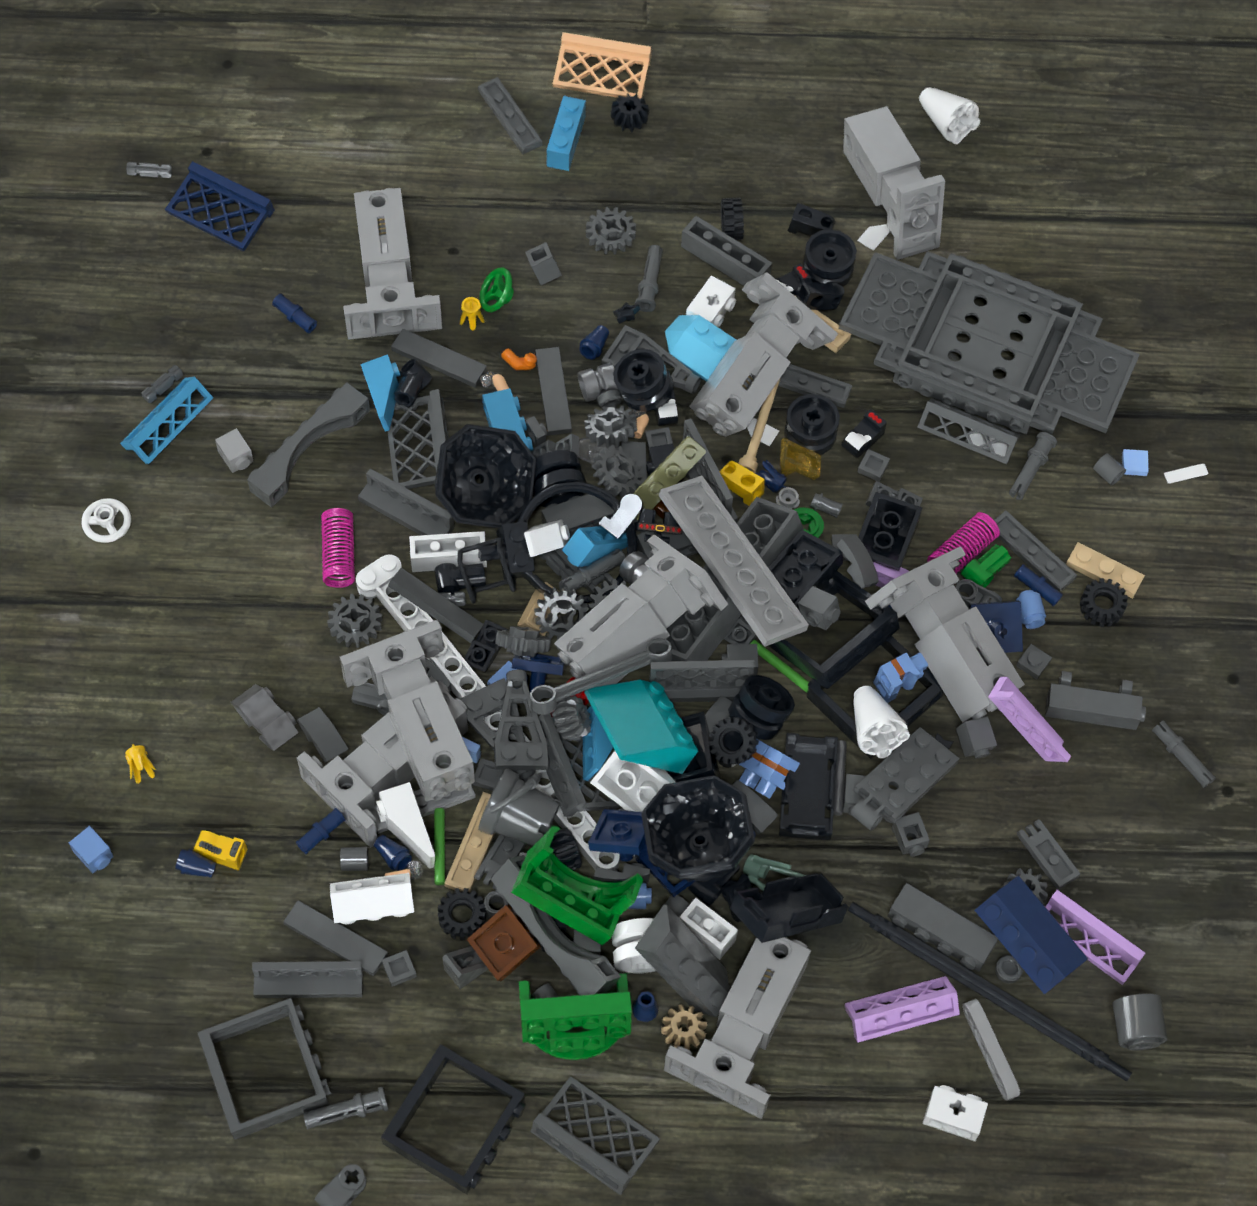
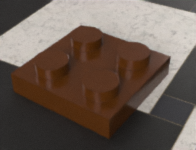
M505 905L467 939L497 981L504 980L541 947L509 905Z

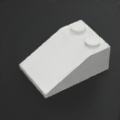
M614 750L590 783L626 811L643 812L644 808L664 784L675 783V781L665 770L620 760Z
M410 782L379 792L376 810L380 822L385 821L387 828L429 869L433 868L435 854Z

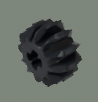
M627 93L626 97L619 95L617 101H613L611 118L614 120L615 127L621 126L622 131L628 128L633 132L634 128L641 130L643 124L647 123L649 107L646 105L645 98L639 99L637 94L632 97Z
M568 828L559 829L553 837L550 847L554 850V855L565 866L575 871V869L580 868L582 865L576 842L571 830Z

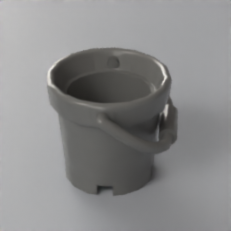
M505 769L486 805L478 830L489 835L497 833L534 846L551 828L554 815H557L561 801L535 788L541 779L538 774H532L521 780L519 774L511 769Z

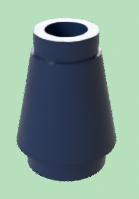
M597 326L580 342V353L585 358L591 360L599 357L609 336V330L605 326Z
M381 835L376 839L374 847L391 870H404L410 864L412 856L407 848L385 835Z
M182 849L175 869L180 870L181 874L212 878L217 863L191 849L188 851Z
M642 992L634 1001L632 1012L636 1019L648 1022L658 1015L659 1006L652 993Z

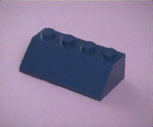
M1020 876L1014 878L975 909V912L1044 994L1048 993L1089 959Z

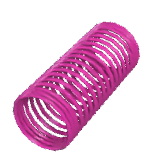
M332 508L324 511L321 515L323 583L330 587L341 588L347 587L355 581L353 513L344 508ZM333 516H345V517L350 518V519H346V518H332V519L326 520L327 518H330V517H333ZM333 520H346L342 522H333ZM332 528H346V529H338V530H335V529H332ZM342 543V544H345V545H332V544ZM343 551L344 553H333V552ZM344 559V561H334V560ZM334 574H335V575H348V576L336 577V576H331V575H334ZM327 577L335 578V579H344V578H348V577H351V578L348 579V580L337 581V580H331V579H329V578H327Z
M978 512L960 530H957L951 538H948L942 546H939L936 551L928 556L927 562L944 555V552L948 553L947 549L952 551L961 546L967 559L962 557V559L958 560L961 564L954 570L957 574L978 553H981L987 545H990L993 540L999 537L1000 531L997 523L989 515ZM978 518L981 519V520H983L985 523H987V524L990 526V528H991L992 531L994 532V535L992 534V532L990 531V529H989L983 522H981V521L978 520Z

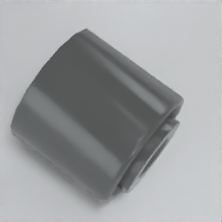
M1136 994L1125 996L1112 1002L1120 1047L1133 1051L1156 1048L1167 1041L1163 1008L1159 995Z

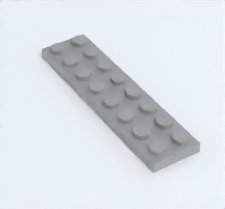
M703 476L660 490L659 497L764 647L807 630L809 626L807 621Z

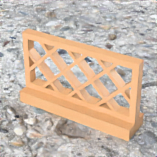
M563 32L553 87L618 98L619 95L626 97L627 93L632 97L637 93H631L625 89L627 85L635 82L639 87L637 95L641 99L651 61V47ZM565 52L574 53L578 59L568 64L564 59ZM591 56L597 57L600 62L590 68L585 60ZM616 60L622 66L612 71L607 63ZM582 63L587 70L577 76L572 68ZM633 64L643 65V70L634 75L629 67ZM603 66L609 74L599 80L594 71ZM626 70L631 78L621 83L616 75ZM566 71H569L573 76V79L568 82L559 81L560 75ZM590 74L596 81L588 86L584 85L581 79ZM613 78L618 86L613 89H606L603 83Z

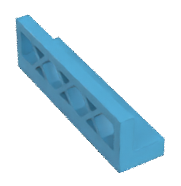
M196 377L184 378L120 444L126 450H133L145 464H149L213 397ZM195 389L204 397L199 404H191V393ZM178 407H186L185 418L182 421H175V410ZM162 423H169V434L165 438L158 437V427ZM145 440H153V451L147 456L139 446Z

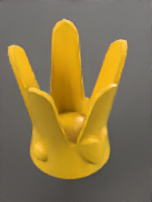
M475 297L465 298L461 307L463 311L460 325L464 324L465 318L468 316L470 329L474 331L476 329V315L482 323L485 322L480 311V301Z
M132 744V747L125 754L130 765V779H132L133 769L135 781L139 784L141 782L140 771L145 768L148 775L154 778L155 774L152 768L156 769L148 759L145 747Z

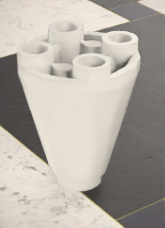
M931 87L923 90L919 97L922 107L946 140L954 144L960 143L971 130L977 129L980 124V119L978 118L979 108L974 101Z
M862 686L854 692L856 734L860 749L866 754L877 755L878 758L888 757L892 750L899 747L910 737L905 721L871 686Z

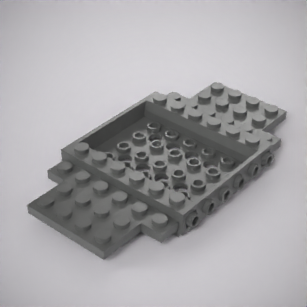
M927 251L918 269L875 252L839 324L840 330L881 345L875 357L874 365L894 372L893 382L899 386L910 388L920 392L923 396L938 399L946 405L958 407L969 414H976L992 423L1004 425L1014 432H1021L1026 435L1030 426L1053 435L1060 416L1106 433L1140 355L1097 338L1096 335L1103 318L1082 311L1083 303L952 253L947 259ZM982 297L987 301V304L985 306H977L974 303V299ZM1026 314L1031 318V322L1027 324L1021 323L1018 320V316ZM973 315L978 318L979 322L973 325L967 323L965 318ZM1013 332L1020 333L1023 340L1016 342L1011 340L1009 335ZM961 333L967 334L970 337V341L961 343L957 340L956 336ZM1003 351H1011L1015 358L1005 360L1002 358L1001 353ZM950 352H957L961 355V360L952 361L949 359L948 354ZM1001 369L1006 373V377L998 379L994 377L993 371Z

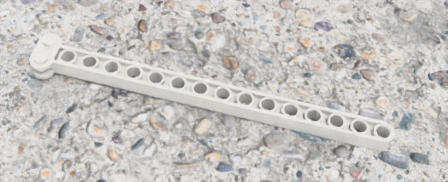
M384 555L357 574L356 584L359 595H364L366 599L377 597L404 632L432 622L433 620L425 611L402 595L395 598L388 596L390 593L396 592L388 584L402 567L399 558L394 555ZM406 610H412L414 612L410 616H405L402 614ZM442 632L444 650L438 655L427 659L445 674L451 683L452 692L457 698L461 699L486 687ZM450 665L459 667L456 671H448L446 669ZM467 683L472 684L474 686L470 690H464L461 688L462 685ZM502 710L484 718V722L495 732H497L498 728L493 727L491 724L495 721H500ZM524 734L525 742H530V740ZM508 735V740H516L515 735ZM546 770L535 771L534 774H538L540 778L549 780ZM551 782L548 785L542 786L538 784L535 787L545 794L557 798ZM559 807L557 815H554V820L562 829L568 828L571 830L578 850L594 870H596V867L604 869L613 867L618 870L619 853L590 851L588 844L584 842L586 837L592 835L597 825L588 812H576L573 816L564 817L561 807ZM571 817H578L581 819V822L573 825L568 820ZM603 856H609L613 859V862L603 864L599 859Z

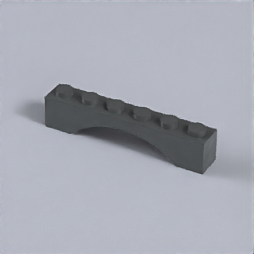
M348 383L342 388H337L331 398L325 404H321L309 420L303 421L299 429L292 436H288L276 452L268 455L265 463L260 468H256L250 473L247 479L250 492L272 508L288 492L292 469L302 453L316 440L328 433L354 427L370 411L369 399Z
M525 856L509 858L490 879L496 886L499 894L504 896L509 902L514 913L524 921L529 932L539 940L545 952L561 968L562 974L569 978L576 987L579 995L606 994L621 976L605 956L593 954L580 948L566 937L549 914L511 893Z

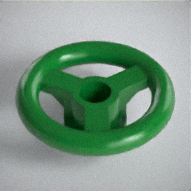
M503 267L496 268L484 280L480 290L479 301L482 309L486 312H495L512 299L514 290L509 270ZM494 279V284L491 286L490 291H488V288ZM489 300H497L493 305H488L487 303Z

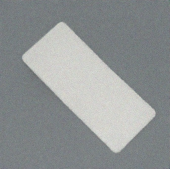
M975 432L969 435L974 445L980 446L987 443L982 433ZM998 441L993 443L992 446L996 454L1005 457L1009 444ZM988 446L984 447V449L990 451Z

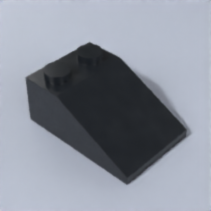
M875 492L858 536L873 562L898 571L900 570L918 526L923 507Z
M704 711L681 717L683 725L688 734L693 738L692 741L698 752L683 774L665 771L675 782L714 775L720 778L716 756L710 751L712 746H709L708 741H711V737H709L710 732Z

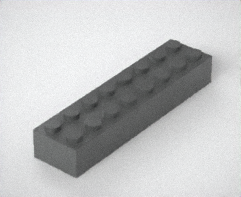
M759 497L754 499L736 523L767 567L771 565L801 530H804L797 511ZM707 564L703 569L706 570L728 605L720 611L713 605L708 607L705 604L694 615L686 611L666 629L670 634L666 640L672 646L673 658L671 662L707 661L741 615ZM657 651V652H656V654H663V653H665L664 651Z

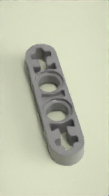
M977 999L964 1003V1015L1002 1097L1005 1100H1009L1019 1096L1020 1090L981 1004Z

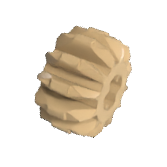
M682 1004L679 1005L678 1012L672 1008L669 1009L668 1014L670 1017H663L662 1023L665 1026L661 1028V1034L668 1035L665 1038L666 1044L675 1042V1048L684 1045V1048L690 1050V1043L696 1048L699 1047V1039H705L706 1033L703 1030L707 1028V1022L701 1021L703 1018L702 1012L693 1014V1005L689 1007L688 1011H684ZM681 1024H686L687 1032H682Z

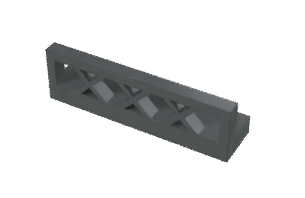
M933 398L928 400L917 427L1004 464L1008 463L1014 446L1021 435ZM929 412L938 415L942 425L935 428L926 425L925 422ZM952 423H958L961 425L964 434L955 437L950 434L947 426ZM966 427L972 429V431L968 432ZM944 428L945 432L940 431L938 429ZM975 432L982 433L987 443L980 446L974 445L969 435ZM1001 441L1009 444L1005 457L995 453L992 446L993 443ZM988 446L990 451L984 449V447Z
M371 468L366 473L367 485L358 495V500L421 536L450 534L454 529V519L447 510Z
M361 961L252 962L254 998L363 997V968Z

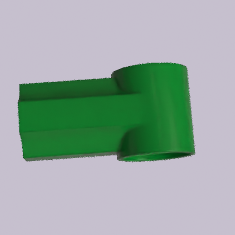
M995 544L978 560L973 559L963 569L961 576L986 588L993 580L994 575L1010 562L1011 557L1008 554V550L1002 545Z

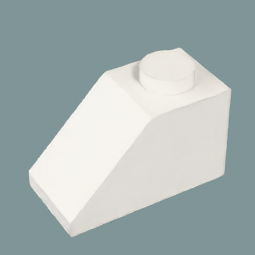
M562 520L536 525L524 532L530 557L562 548L567 544V540L570 539L569 529L567 525H563Z

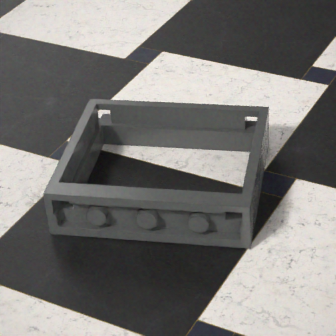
M291 998L197 1032L234 1140L302 1115L305 1111L315 1110L328 1105L326 1096L331 1093L326 1079L320 1080L317 1071L322 1069L317 1054L311 1055L308 1046L313 1045L308 1029L302 1030L300 1021H303L304 1017L300 1005L294 1007ZM289 1016L316 1095L240 1123L214 1044Z

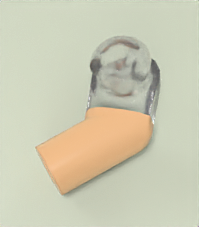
M489 371L486 372V375L480 377L483 387L487 388L491 385L496 387L497 391L509 389L504 377L500 374Z
M628 407V409L632 410V414L636 415L638 430L634 432V438L640 439L649 423V418L646 412L635 411Z
M411 861L407 865L408 869L385 873V876L409 873L410 881H413L422 876V864L419 861Z

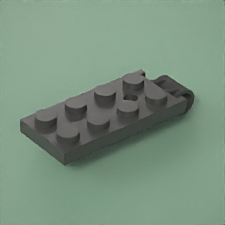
M919 727L908 740L896 748L855 786L854 792L861 796L862 799L853 807L850 815L870 831L877 827L884 816L892 823H895L958 764L960 758ZM889 785L895 786L897 790L891 789Z

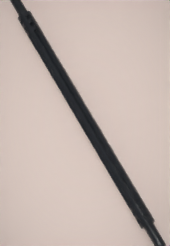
M854 902L850 905L848 911L870 924L869 927L1101 1070L1105 1068L1126 1082L1130 1078L1132 1072L1109 1059L1110 1055L881 915H874Z

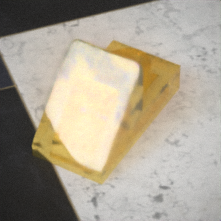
M786 438L781 440L780 464L781 473L784 476L796 471L813 480L820 477L821 455Z

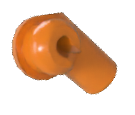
M508 348L501 354V357L514 370H531L536 366L537 357L532 353L525 354L524 357H518Z

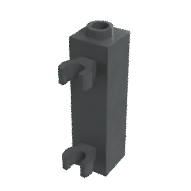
M1062 671L1059 683H1051L1047 692L1045 717L1136 730L1140 721L1144 722L1146 707L1142 706L1143 697L1131 695L1133 681L1122 680V685L1119 686V693L1072 687V672Z

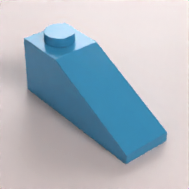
M388 354L361 364L385 432L390 430L396 404L394 392L399 384L397 377L401 376L396 362L391 363Z
M602 526L578 528L562 551L568 556V561L574 566H589L615 549L622 550L626 548L627 537L624 532L620 539H617Z
M592 706L587 709L592 722L590 724L591 731L587 736L583 737V780L588 781L601 769L613 748Z

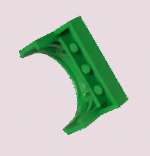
M552 826L528 850L511 893L603 945L613 936L620 915L635 903L643 878L637 873L625 881L609 883L593 880L578 874L565 866L554 855V850L551 849L550 844L560 828Z
M627 973L619 974L621 978L616 982L617 993L531 999L530 982L519 981L523 1042L535 1044L540 1050L557 1058L581 1060L597 1056L612 1047L619 1038L631 1035L632 1010L630 992H628ZM581 1026L585 1029H591L579 1033L562 1032L570 1030L572 1027ZM604 1027H607V1033H606V1034H605V1031H604ZM547 1031H550V1039L547 1038Z

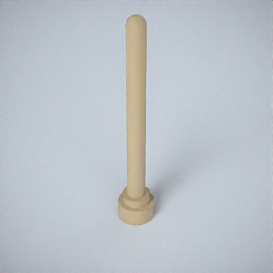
M780 379L761 406L747 454L739 459L738 464L753 473H756L758 467L755 457Z

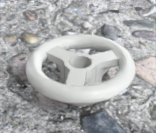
M107 498L93 502L86 508L82 516V528L85 534L90 539L101 543H109L120 539L126 534L131 525L129 509L125 504L115 499ZM120 510L123 514L124 522L117 531L113 524L115 515ZM90 525H101L108 530L110 535H99L92 531Z

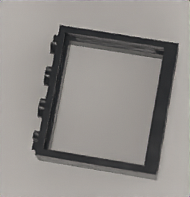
M838 571L829 580L824 579L822 581L821 590L831 595L840 594L875 620L821 665L785 639L768 645L826 689L830 688L900 629L896 611L888 606L881 608L880 605L870 610L865 601L872 595Z
M890 636L881 644L894 658L905 653L910 658L913 657L893 636ZM927 668L923 670V677L917 679L927 690L898 714L905 721L907 727L943 696L942 688ZM812 679L808 684L807 698L859 747L855 721L823 691L824 687ZM866 754L870 759H872L874 756H876V755Z
M440 1044L381 1136L382 1143L463 1193L468 1194L471 1188L475 1189L477 1184L481 1182L483 1175L480 1173L486 1164L490 1166L498 1153L495 1149L499 1142H505L512 1130L510 1124L513 1119L521 1117L522 1111L526 1106L524 1103L525 1093ZM448 1062L511 1099L464 1176H461L400 1139V1136Z

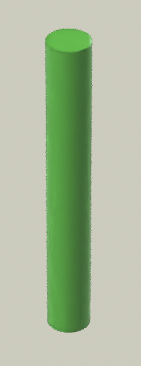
M753 640L750 643L757 644L760 657L806 693L808 692L809 681L758 641Z
M436 808L434 810L435 885H444L445 809Z

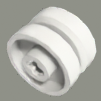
M654 918L632 919L616 925L612 936L613 946L617 947L613 952L615 969L626 973H649L656 971L635 949V946Z

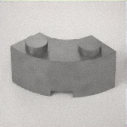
M255 684L231 701V703L249 727L253 726L262 734L259 736V739L271 750L275 751L299 733L294 726L297 723L288 711L285 713L273 701L275 698L267 687L263 688Z

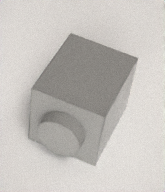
M237 428L215 439L218 452L232 473L237 470H243L254 462L251 449Z

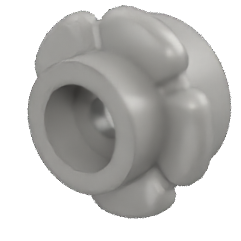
M791 487L783 488L776 497V503L790 509L797 508L800 504L799 494Z

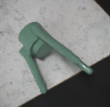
M753 854L749 855L743 868V873L749 875L750 883L755 884L762 891L765 885L758 879H765L769 870L788 876H796V878L806 876L790 870L791 865L765 859Z

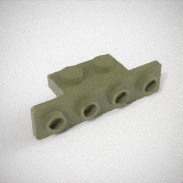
M687 436L635 490L633 494L640 496L643 501L642 509L652 510L661 500L659 497L660 490L673 486L682 480L706 453L705 448L691 436Z

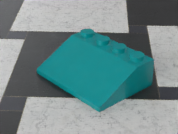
M635 680L585 690L584 693L620 760L683 774L698 750L692 741L693 738L688 734L682 719L678 716L673 703L667 697L661 684L655 681Z

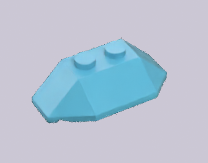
M679 315L665 330L669 353L706 382L736 340L700 315Z

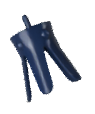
M768 460L766 462L763 461L762 465L768 472L760 470L759 473L756 472L755 474L764 478L767 488L775 493L782 487L786 488L784 483L787 477L784 474H780Z

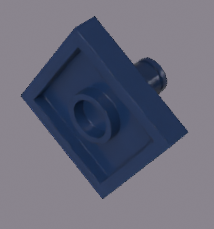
M1021 601L969 604V610L977 607L1005 653L1023 652Z
M537 654L535 657L515 655L512 660L513 669L531 671L529 692L537 686L545 685L546 673L562 676L567 668V665L558 656Z
M604 809L589 839V850L619 853V860L623 862L632 860L634 855H640L646 842L642 812Z

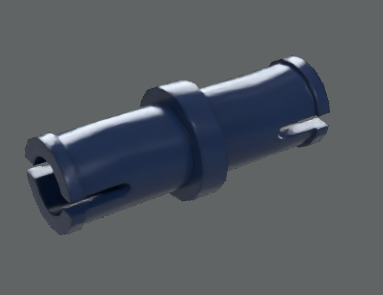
M282 293L274 298L272 305L287 316V320L295 322L307 333H311L316 328L317 321L307 315L300 305H295Z
M1025 564L1014 575L1015 578L1019 579L1031 590L1038 592L1053 607L1063 596L1062 593L1046 582L1047 579L1045 577H1039L1026 567Z
M334 808L319 823L315 822L312 824L313 828L295 843L304 854H308L322 840L326 841L329 838V834L341 823L345 822L346 819L337 808Z

